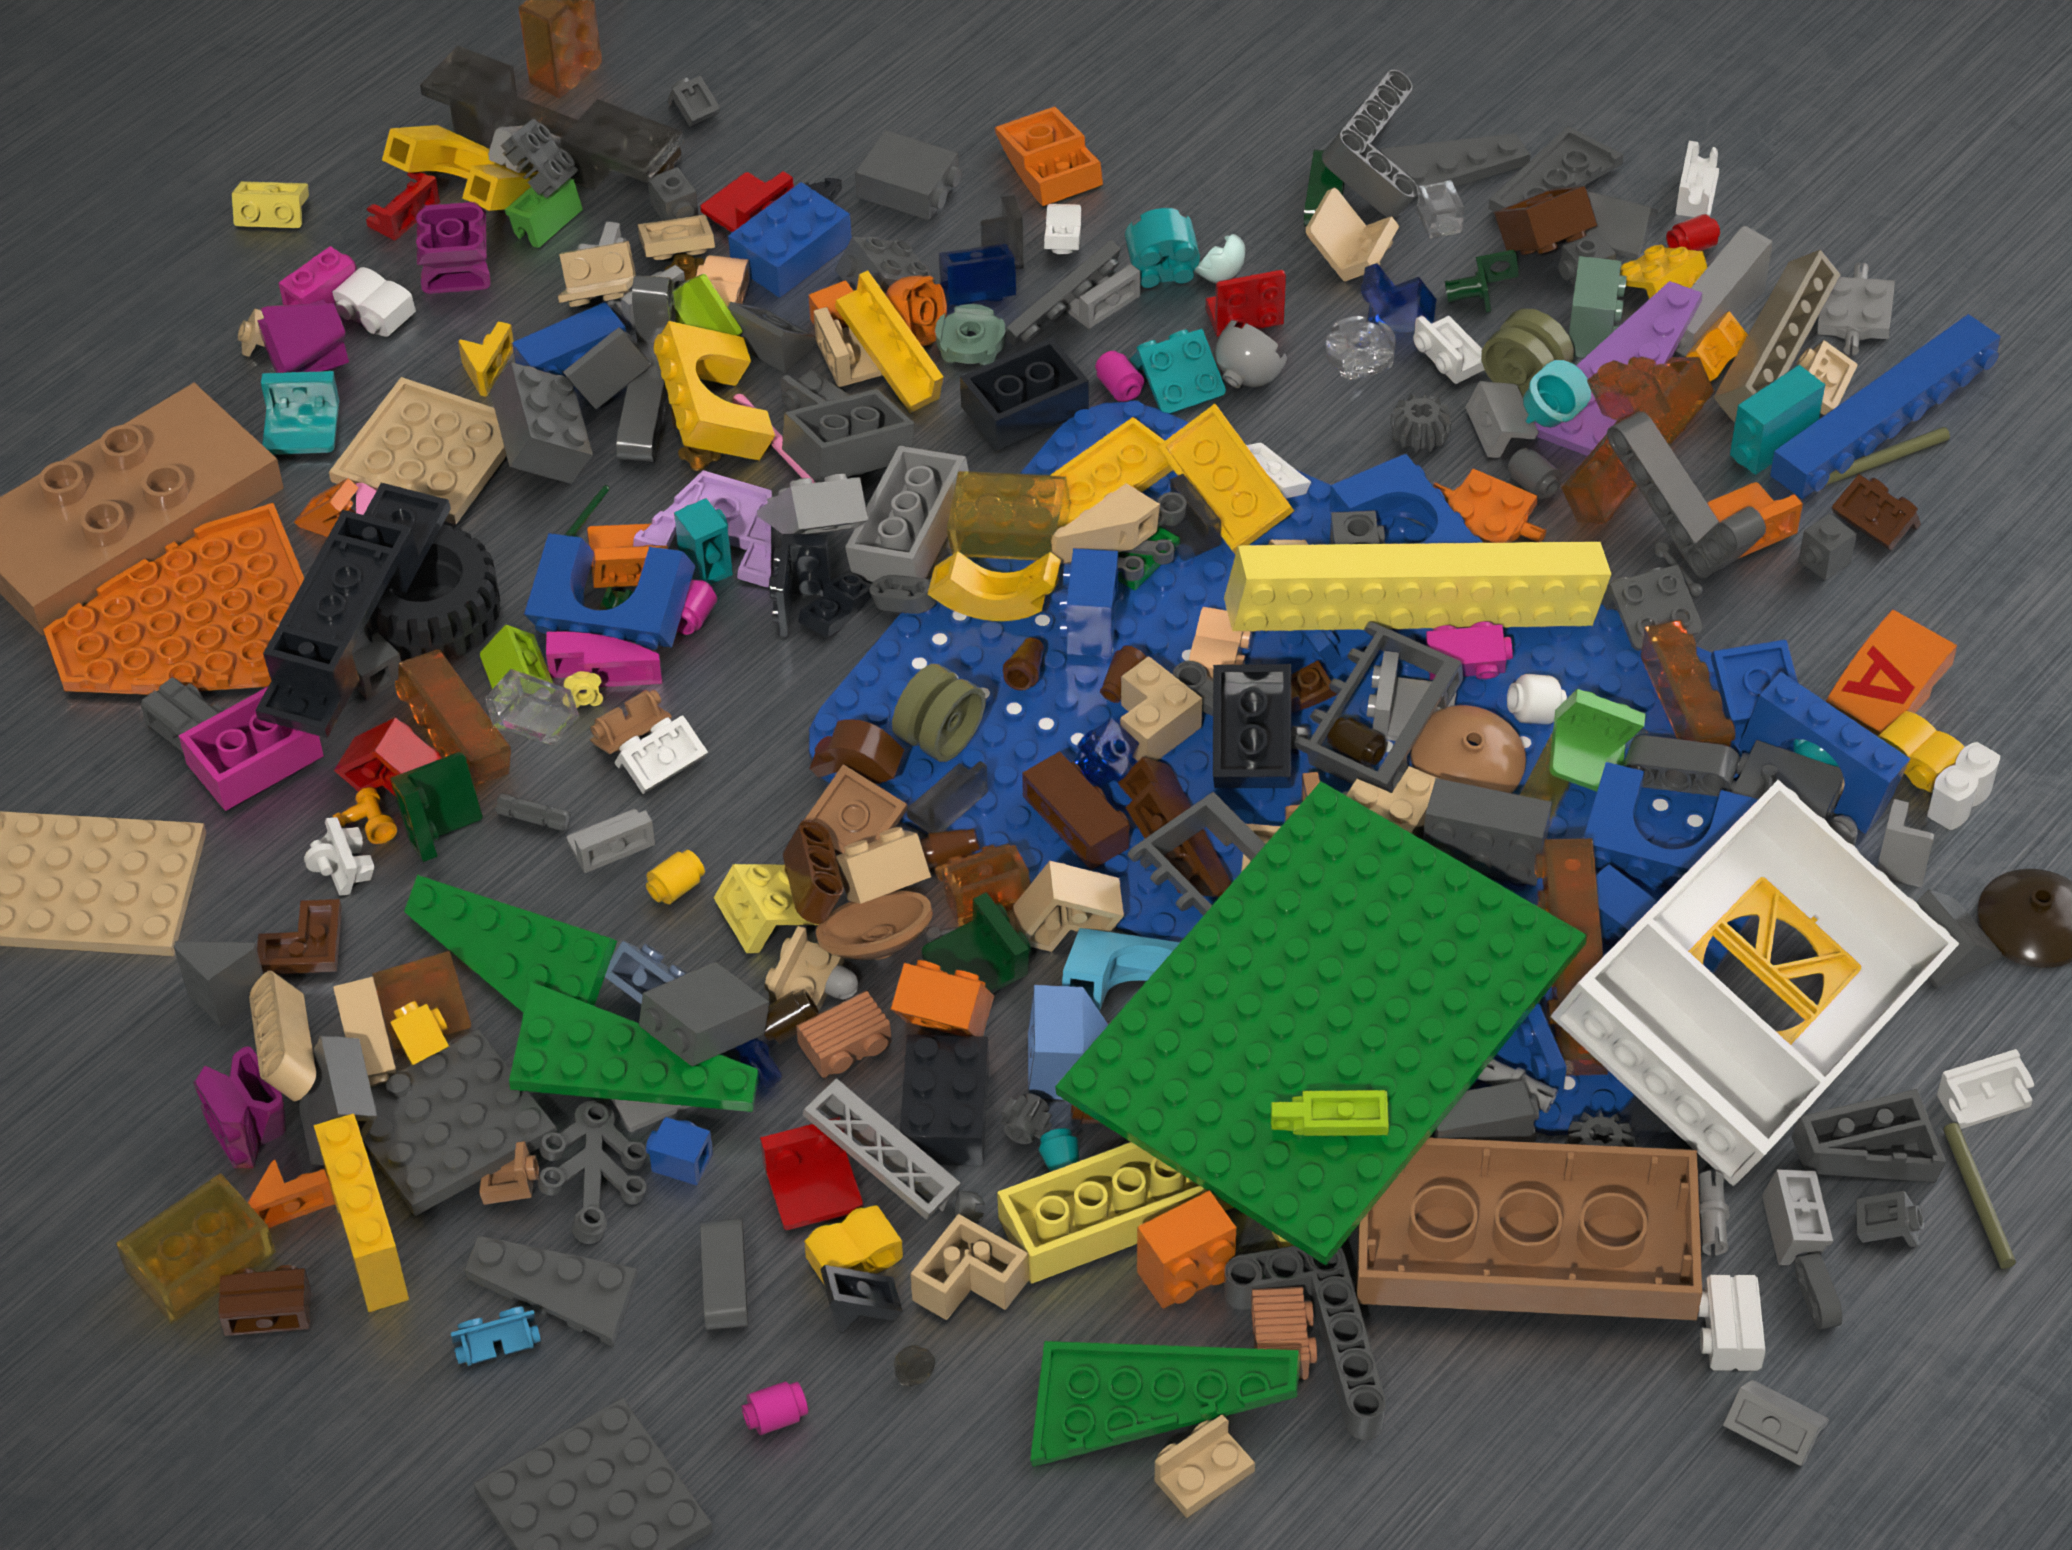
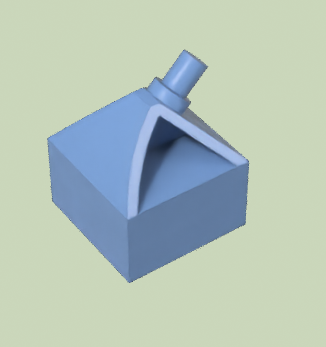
M1034 985L1027 1032L1028 1093L1037 1095L1042 1099L1064 1100L1056 1095L1055 1086L1108 1026V1023L1083 987Z

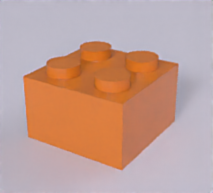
M917 960L916 966L904 963L891 1006V1010L907 1023L956 1036L983 1037L994 995L985 987V982L978 980V975L962 970H956L954 976L949 975L947 972L940 970L941 966L923 960Z
M1211 1191L1137 1226V1273L1162 1309L1174 1303L1186 1302L1195 1292L1211 1284L1219 1285L1223 1283L1225 1266L1229 1260L1235 1257L1236 1226Z

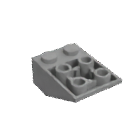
M846 474L831 475L824 478L825 482L812 483L811 478L794 480L790 482V487L779 490L778 496L768 498V503L757 510L759 518L782 534H819L856 529L868 521L860 477L847 479Z

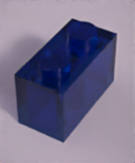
M1007 244L939 253L940 285L944 290L946 301L949 305L960 306L979 300L996 302L1004 300L1007 296L1016 295L1015 256Z

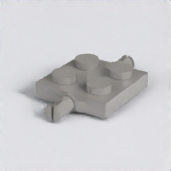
M1861 262L1854 265L1853 278L1839 277L1819 314L1817 335H1831L1845 339L1843 351L1849 356L1851 346L1852 356L1858 354L1860 340L1869 338L1889 339L1895 280L1867 279L1869 266L1863 263L1862 272H1860Z

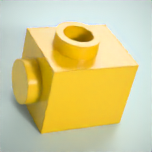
M413 1001L394 1011L397 1019L390 1022V1025L411 1065L449 1047L442 1034L448 1027L438 1008L430 1011L427 1003L418 1007L416 1001Z

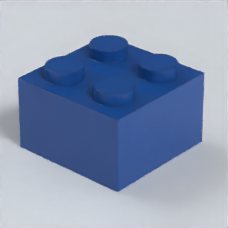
M1073 548L1071 564H1064L1063 586H1068V588H1065V591H1061L1060 614H1066V616H1061L1060 638L1067 639V654L1112 657L1118 605V551Z

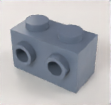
M622 941L611 958L605 978L642 1004L644 992L688 973L674 964L670 968L661 962L665 956L647 944H644L642 948H638Z

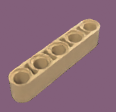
M267 971L255 982L249 996L260 1077L292 1101H298L307 1094L316 1079V1067L304 995L273 971Z

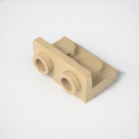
M1825 340L1814 350L1810 347L1807 348L1796 364L1801 365L1826 384L1820 411L1824 416L1839 405L1858 366L1857 363Z
M798 926L792 938L785 939L781 948L780 962L776 969L771 968L767 974L765 990L769 993L770 1004L791 991L797 993L805 989L820 1011L828 995L825 993L828 977L837 965H843L844 958L834 956L823 950L819 944L807 941L806 928Z
M1220 1415L1213 1421L1206 1420L1200 1423L1192 1431L1191 1436L1179 1444L1172 1443L1166 1446L1155 1460L1156 1484L1186 1518L1255 1472V1462L1228 1433L1229 1421L1224 1415Z

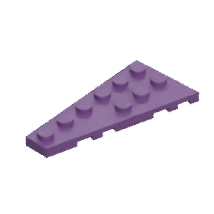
M1671 281L1663 286L1576 365L1583 371L1591 386V399L1587 406L1571 421L1563 422L1552 428L1543 427L1534 421L1538 430L1536 437L1614 465L1618 456L1608 441V428L1636 412L1644 410L1702 302V292Z

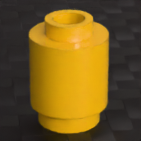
M687 849L682 853L676 852L647 873L648 882L646 883V889L655 901L671 904L700 883V878L705 875L704 866L692 851Z

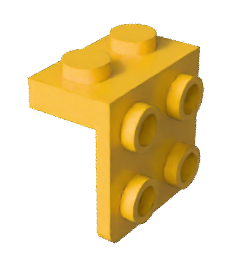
M1654 245L1644 251V255L1640 258L1622 264L1620 275L1627 276L1625 286L1646 288L1650 299L1669 281L1691 288L1708 267L1703 251L1687 250L1686 247L1666 248L1663 245Z

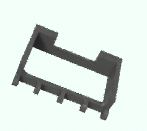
M1369 621L1364 630L1367 634L1373 636V639L1365 652L1354 648L1350 650L1347 657L1357 665L1346 683L1338 679L1331 681L1329 688L1337 693L1338 696L1328 712L1325 713L1318 709L1313 710L1310 718L1320 725L1310 741L1298 736L1293 745L1298 750L1307 753L1309 764L1351 784H1354L1356 779H1359L1392 793L1408 769V753L1437 706L1442 709L1447 708L1462 683V663L1457 659ZM1381 650L1398 652L1399 659L1436 676L1377 772L1321 745L1377 653Z
M1214 792L1142 840L1128 852V857L1133 862L1140 860V864L1145 869L1152 864L1157 868L1150 877L1155 885H1160L1168 879L1183 894L1176 902V906L1181 911L1194 906L1203 916L1212 905L1164 856L1205 827L1226 847L1233 843L1250 861L1265 846V843Z

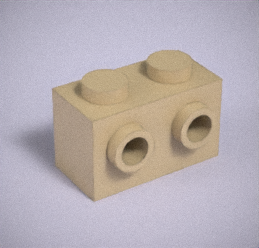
M895 827L881 832L880 840L869 844L867 840H861L845 846V853L837 855L836 859L848 901L862 904L930 878L931 875L918 834L905 831L902 827Z

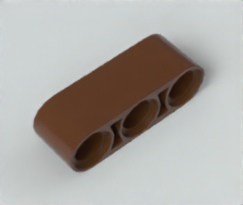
M803 820L785 847L783 859L797 913L808 922L821 924L827 920L842 895L844 887L829 831L818 822Z

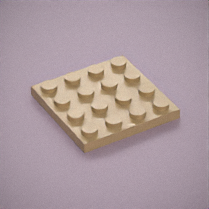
M401 377L331 468L329 475L331 482L336 484L349 478L355 485L356 483H364L377 491L382 482L448 499L451 510L445 521L456 525L507 455L493 407Z

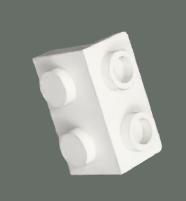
M1424 316L1416 318L1413 340L1417 349L1425 353L1435 363L1437 369L1442 374H1446L1455 384L1485 370L1481 362L1482 348L1450 316L1432 324Z

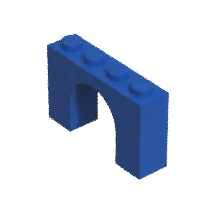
M1403 454L1331 485L1329 508L1331 512L1375 511L1377 521L1388 517L1414 519L1424 524L1432 532V535L1427 540L1419 544L1483 543L1478 536H1474L1466 527L1462 516L1451 509L1446 503L1443 493L1438 488L1432 486L1427 480L1423 469L1419 465H1415L1407 454Z
M548 533L524 613L535 625L537 631L543 634H547V632L591 633L618 638L627 642H635L637 645L651 650L657 649L658 646L672 648L695 570V565L683 551L649 547L638 585L633 594L625 602L612 609L592 610L585 607L584 588L593 561L594 551L581 537Z
M1780 672L1760 694L1738 748L1750 754L1756 740L1787 750L1794 738L1807 740L1821 747L1836 761L1844 777V790L1834 813L1838 816L1845 815L1851 817L1856 822L1857 828L1866 834L1886 811L1910 758Z
M1606 762L1582 841L1581 860L1587 861L1590 865L1601 869L1609 864L1615 869L1626 871L1633 877H1651L1663 880L1668 885L1674 886L1759 799L1721 790L1707 834L1690 847L1665 849L1647 841L1640 834L1634 822V815L1643 786L1644 771Z

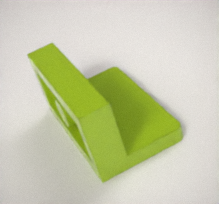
M706 274L689 279L673 290L677 323L736 336L743 332Z
M505 625L480 652V658L500 706L507 707L523 689L546 697L555 688L535 635Z

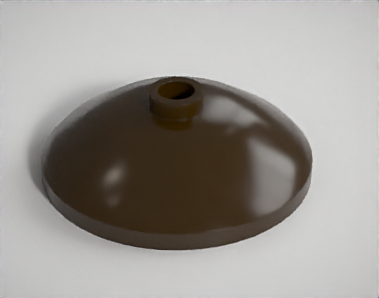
M2018 869L2006 872L1993 879L1983 890L1977 907L1978 925L2002 952V955L2016 963L2038 968H2051L2069 964L2072 962V881L2062 875L2042 869Z

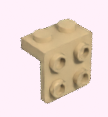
M1332 188L1326 192L1306 227V234L1345 282L1362 275L1365 277L1370 276L1378 270L1385 251L1393 244L1392 239L1399 225L1392 216L1365 225L1338 189Z

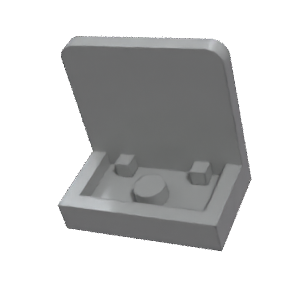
M1384 651L1382 666L1374 665L1372 688H1378L1377 695H1369L1367 717L1374 718L1373 730L1382 734L1385 740L1396 741L1432 681L1397 677L1399 653ZM1456 693L1447 707L1455 705ZM1437 706L1434 712L1441 710L1442 708Z

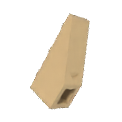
M1126 483L1116 491L1108 493L1102 501L1089 510H1084L1065 527H1060L1054 533L1051 540L1052 554L1061 559L1060 564L1072 562L1073 548L1118 552L1134 549L1157 532L1160 504Z

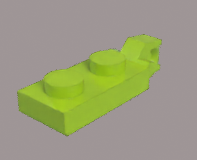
M1303 1091V1096L1293 1097L1292 1102L1271 1103L1272 1130L1293 1131V1134H1304V1136L1388 1135L1387 1091Z

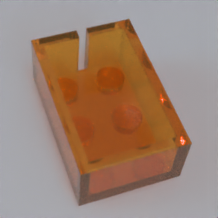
M527 0L519 6L530 84L560 99L602 63L595 0H560L561 2L558 0Z

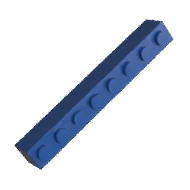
M1967 314L1774 451L1770 476L1801 499H1804L1813 491H1820L1827 484L1833 471L1836 470L1843 474L1852 466L1855 459L1871 454L1880 443L1887 438H1894L1912 420H1919L1926 410L1933 405L1943 403L1954 390L1960 386L1965 387L1979 372L1984 369H1990L1999 357L1997 351L2001 336Z

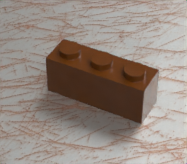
M1059 751L1022 772L1023 797L1090 870L1129 849L1130 823L1122 811H1116L1107 802L1103 791L1098 786L1093 787L1088 782L1077 763L1070 762Z

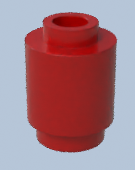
M1701 214L1678 223L1666 234L1668 248L1686 247L1687 250L1704 251L1712 248L1718 243L1720 227L1714 218H1710L1707 214Z

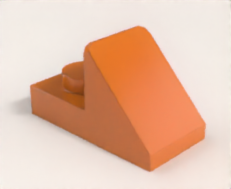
M347 478L316 495L306 505L294 523L300 528L328 537L342 510L356 513L351 508L353 502L350 499L358 490V487Z
M274 1159L253 1192L247 1206L257 1233L334 1205L335 1202L324 1169L302 1174L296 1179L284 1183Z

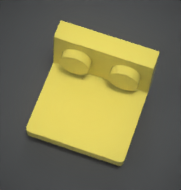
M733 864L714 896L715 902L746 953H760L776 925H819L806 921L797 913L785 865Z

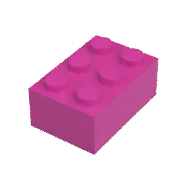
M268 687L179 735L186 764L225 811L324 756L319 736L258 720L255 710Z

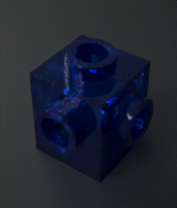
M1110 719L1094 730H1090L1081 738L1077 745L1079 752L1073 762L1078 764L1088 780L1101 788L1113 780L1116 782L1121 781L1129 773L1132 767L1129 762L1139 742L1113 719Z

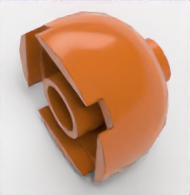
M931 276L902 277L889 286L885 295L921 346L931 345L936 341L934 332L938 319L944 313L945 317L947 315V301L944 290L940 284H934L932 281L934 278Z

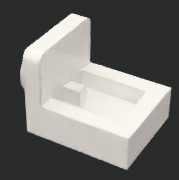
M1048 204L1044 249H1052V252L1056 254H1069L1073 250H1079L1081 206L1074 204Z

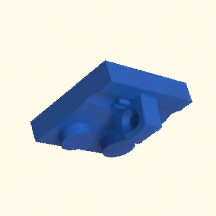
M1787 639L1716 650L1710 656L1728 726L1747 724L1760 694L1780 672L1798 683Z

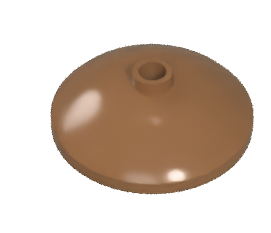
M1468 705L1451 706L1434 712L1410 752L1412 767L1443 780L1511 794L1520 784L1526 764L1524 746L1514 728L1497 714L1480 707ZM1467 741H1473L1478 746H1472Z
M893 891L862 904L848 902L833 910L827 920L817 926L816 937L818 944L823 950L842 958L856 960L888 958L909 945L926 929L933 915L931 903L924 895L911 891Z

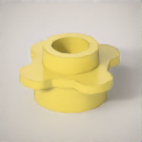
M586 671L576 672L572 676H568L564 680V687L568 690L567 706L576 709L580 705H600L603 701V695L599 692L598 688L601 684L600 676Z

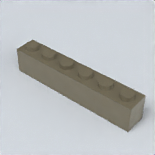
M1821 250L1788 262L1713 398L1734 423L1740 403L1789 371L1841 274Z

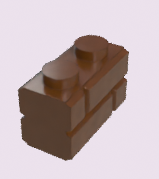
M281 1265L274 1271L255 1272L252 1269L242 1268L235 1270L232 1274L220 1276L218 1314L224 1336L310 1328L311 1289L305 1268L298 1269L292 1265Z

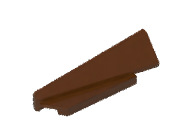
M1142 757L1117 782L1132 799L1125 808L1144 838H1147L1191 807L1174 772L1165 763ZM1204 829L1164 856L1203 897L1219 898L1232 883Z

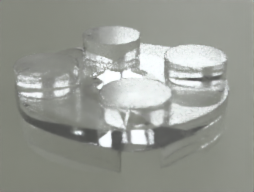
M1364 316L1348 317L1336 322L1331 327V333L1326 337L1325 341L1327 360L1334 368L1340 370L1342 377L1349 380L1357 379L1360 376L1374 375L1390 369L1394 362L1396 337L1388 325L1379 320L1378 325L1367 322L1368 317ZM1355 344H1360L1362 347H1367V348H1363V349L1356 348V347H1355Z

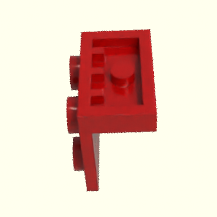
M782 171L776 177L764 183L751 173L745 172L701 204V213L730 232H734L794 187L793 177Z
M1284 270L1217 282L1216 296L1206 298L1205 307L1216 336H1220L1226 325L1232 320L1237 321L1234 327L1240 329L1243 328L1245 323L1256 329L1284 324L1286 288Z
M836 1117L828 1120H841V1118ZM814 1124L760 1137L763 1166L785 1230L844 1216L855 1209L863 1208V1201L846 1151Z

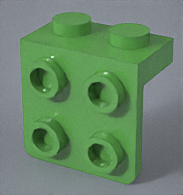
M1575 690L1555 709L1549 764L1550 773L1555 777L1597 792L1605 763L1609 762L1623 766L1625 744L1644 727L1645 713L1631 709L1625 704L1601 698L1589 691Z

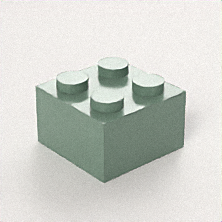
M1579 256L1569 337L1574 348V357L1585 358L1619 327L1613 325L1614 322H1621L1623 301L1617 300V296L1624 297L1627 277L1620 275L1621 261Z

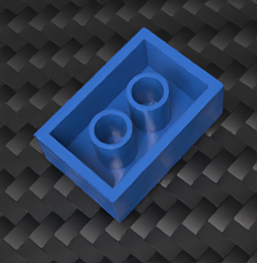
M802 182L728 235L730 258L748 259L751 279L779 298L846 249L852 238L850 213Z

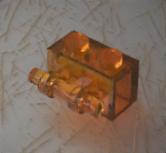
M1642 356L1630 358L1628 365L1615 360L1605 363L1599 367L1597 373L1586 381L1602 415L1620 422L1638 411H1643L1655 423L1671 411L1662 391L1669 386H1678L1681 382V375L1675 372L1674 368L1669 365H1656L1654 360Z
M1009 843L997 847L991 844L982 847L979 853L964 858L958 855L949 858L948 863L935 867L939 882L943 881L946 902L959 927L972 921L973 899L987 892L995 904L1000 903L1006 911L1014 909L1013 905L1030 885L1029 870L1015 845L1010 846Z

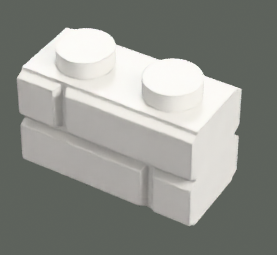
M1710 1275L1706 1278L1698 1317H1705L1706 1328H1701L1700 1330L1701 1354H1709V1363L1712 1370L1732 1371L1734 1368H1737L1738 1371H1758L1762 1368L1766 1351L1758 1277L1755 1275H1735L1734 1277H1730V1275Z

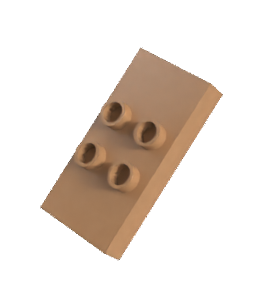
M194 382L123 425L110 428L101 438L64 460L49 464L40 474L0 497V594L43 636V629L56 619L64 617L68 610L78 602L85 606L97 597L96 589L109 579L143 559H146L148 562L156 560L166 554L165 546L174 541L178 546L195 536L194 529L200 525L247 511L284 489L277 458Z
M1428 1138L1358 1225L1356 1284L1358 1304L1697 1320L1702 1298L1697 1150Z

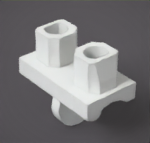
M337 817L326 818L327 833L321 840L311 842V848L306 852L304 862L306 867L312 872H321L323 876L331 874L338 894L349 895L353 883L371 880L374 864L370 855H352L353 853H360L363 841L359 827L341 828Z

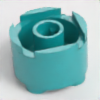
M1159 208L1141 214V221L1134 226L1131 222L1127 226L1125 241L1130 263L1140 270V285L1142 287L1152 288L1161 282L1169 281L1183 284L1193 279L1194 270L1200 262V253L1190 217L1187 215L1186 218L1181 216L1179 210L1173 208Z

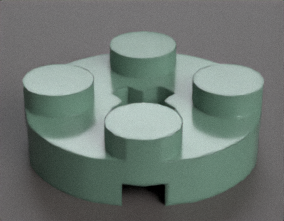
M964 304L954 307V313L949 314L947 317H945L944 313L940 316L935 326L936 345L941 351L942 359L946 362L964 364L980 363L988 365L993 363L997 358L996 355L1005 345L1006 334L1003 319L1000 317L999 320L994 316V310L978 304ZM969 331L975 332V336L966 335Z

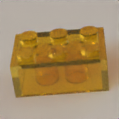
M958 471L946 529L952 555L958 551L965 557L1037 561L1047 553H1052V537L1060 527L1067 525L1071 499L1067 477Z
M221 1173L116 1243L125 1271L171 1324L219 1292L221 1275L232 1274L235 1270L242 1268L253 1269L276 1253L268 1225Z

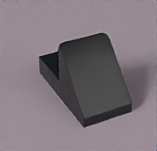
M824 1265L820 1269L839 1332H843L859 1315L894 1321L903 1312L893 1277Z

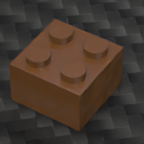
M1585 186L1550 189L1494 212L1506 251L1520 250L1521 255L1535 251L1538 254L1549 252L1557 248L1556 242L1566 239V242L1578 240L1586 236L1585 230L1597 226Z

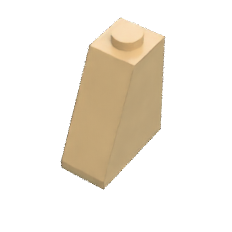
M373 977L333 986L345 1037L359 1038L370 1087L385 1084L389 1076L396 1074V1068Z

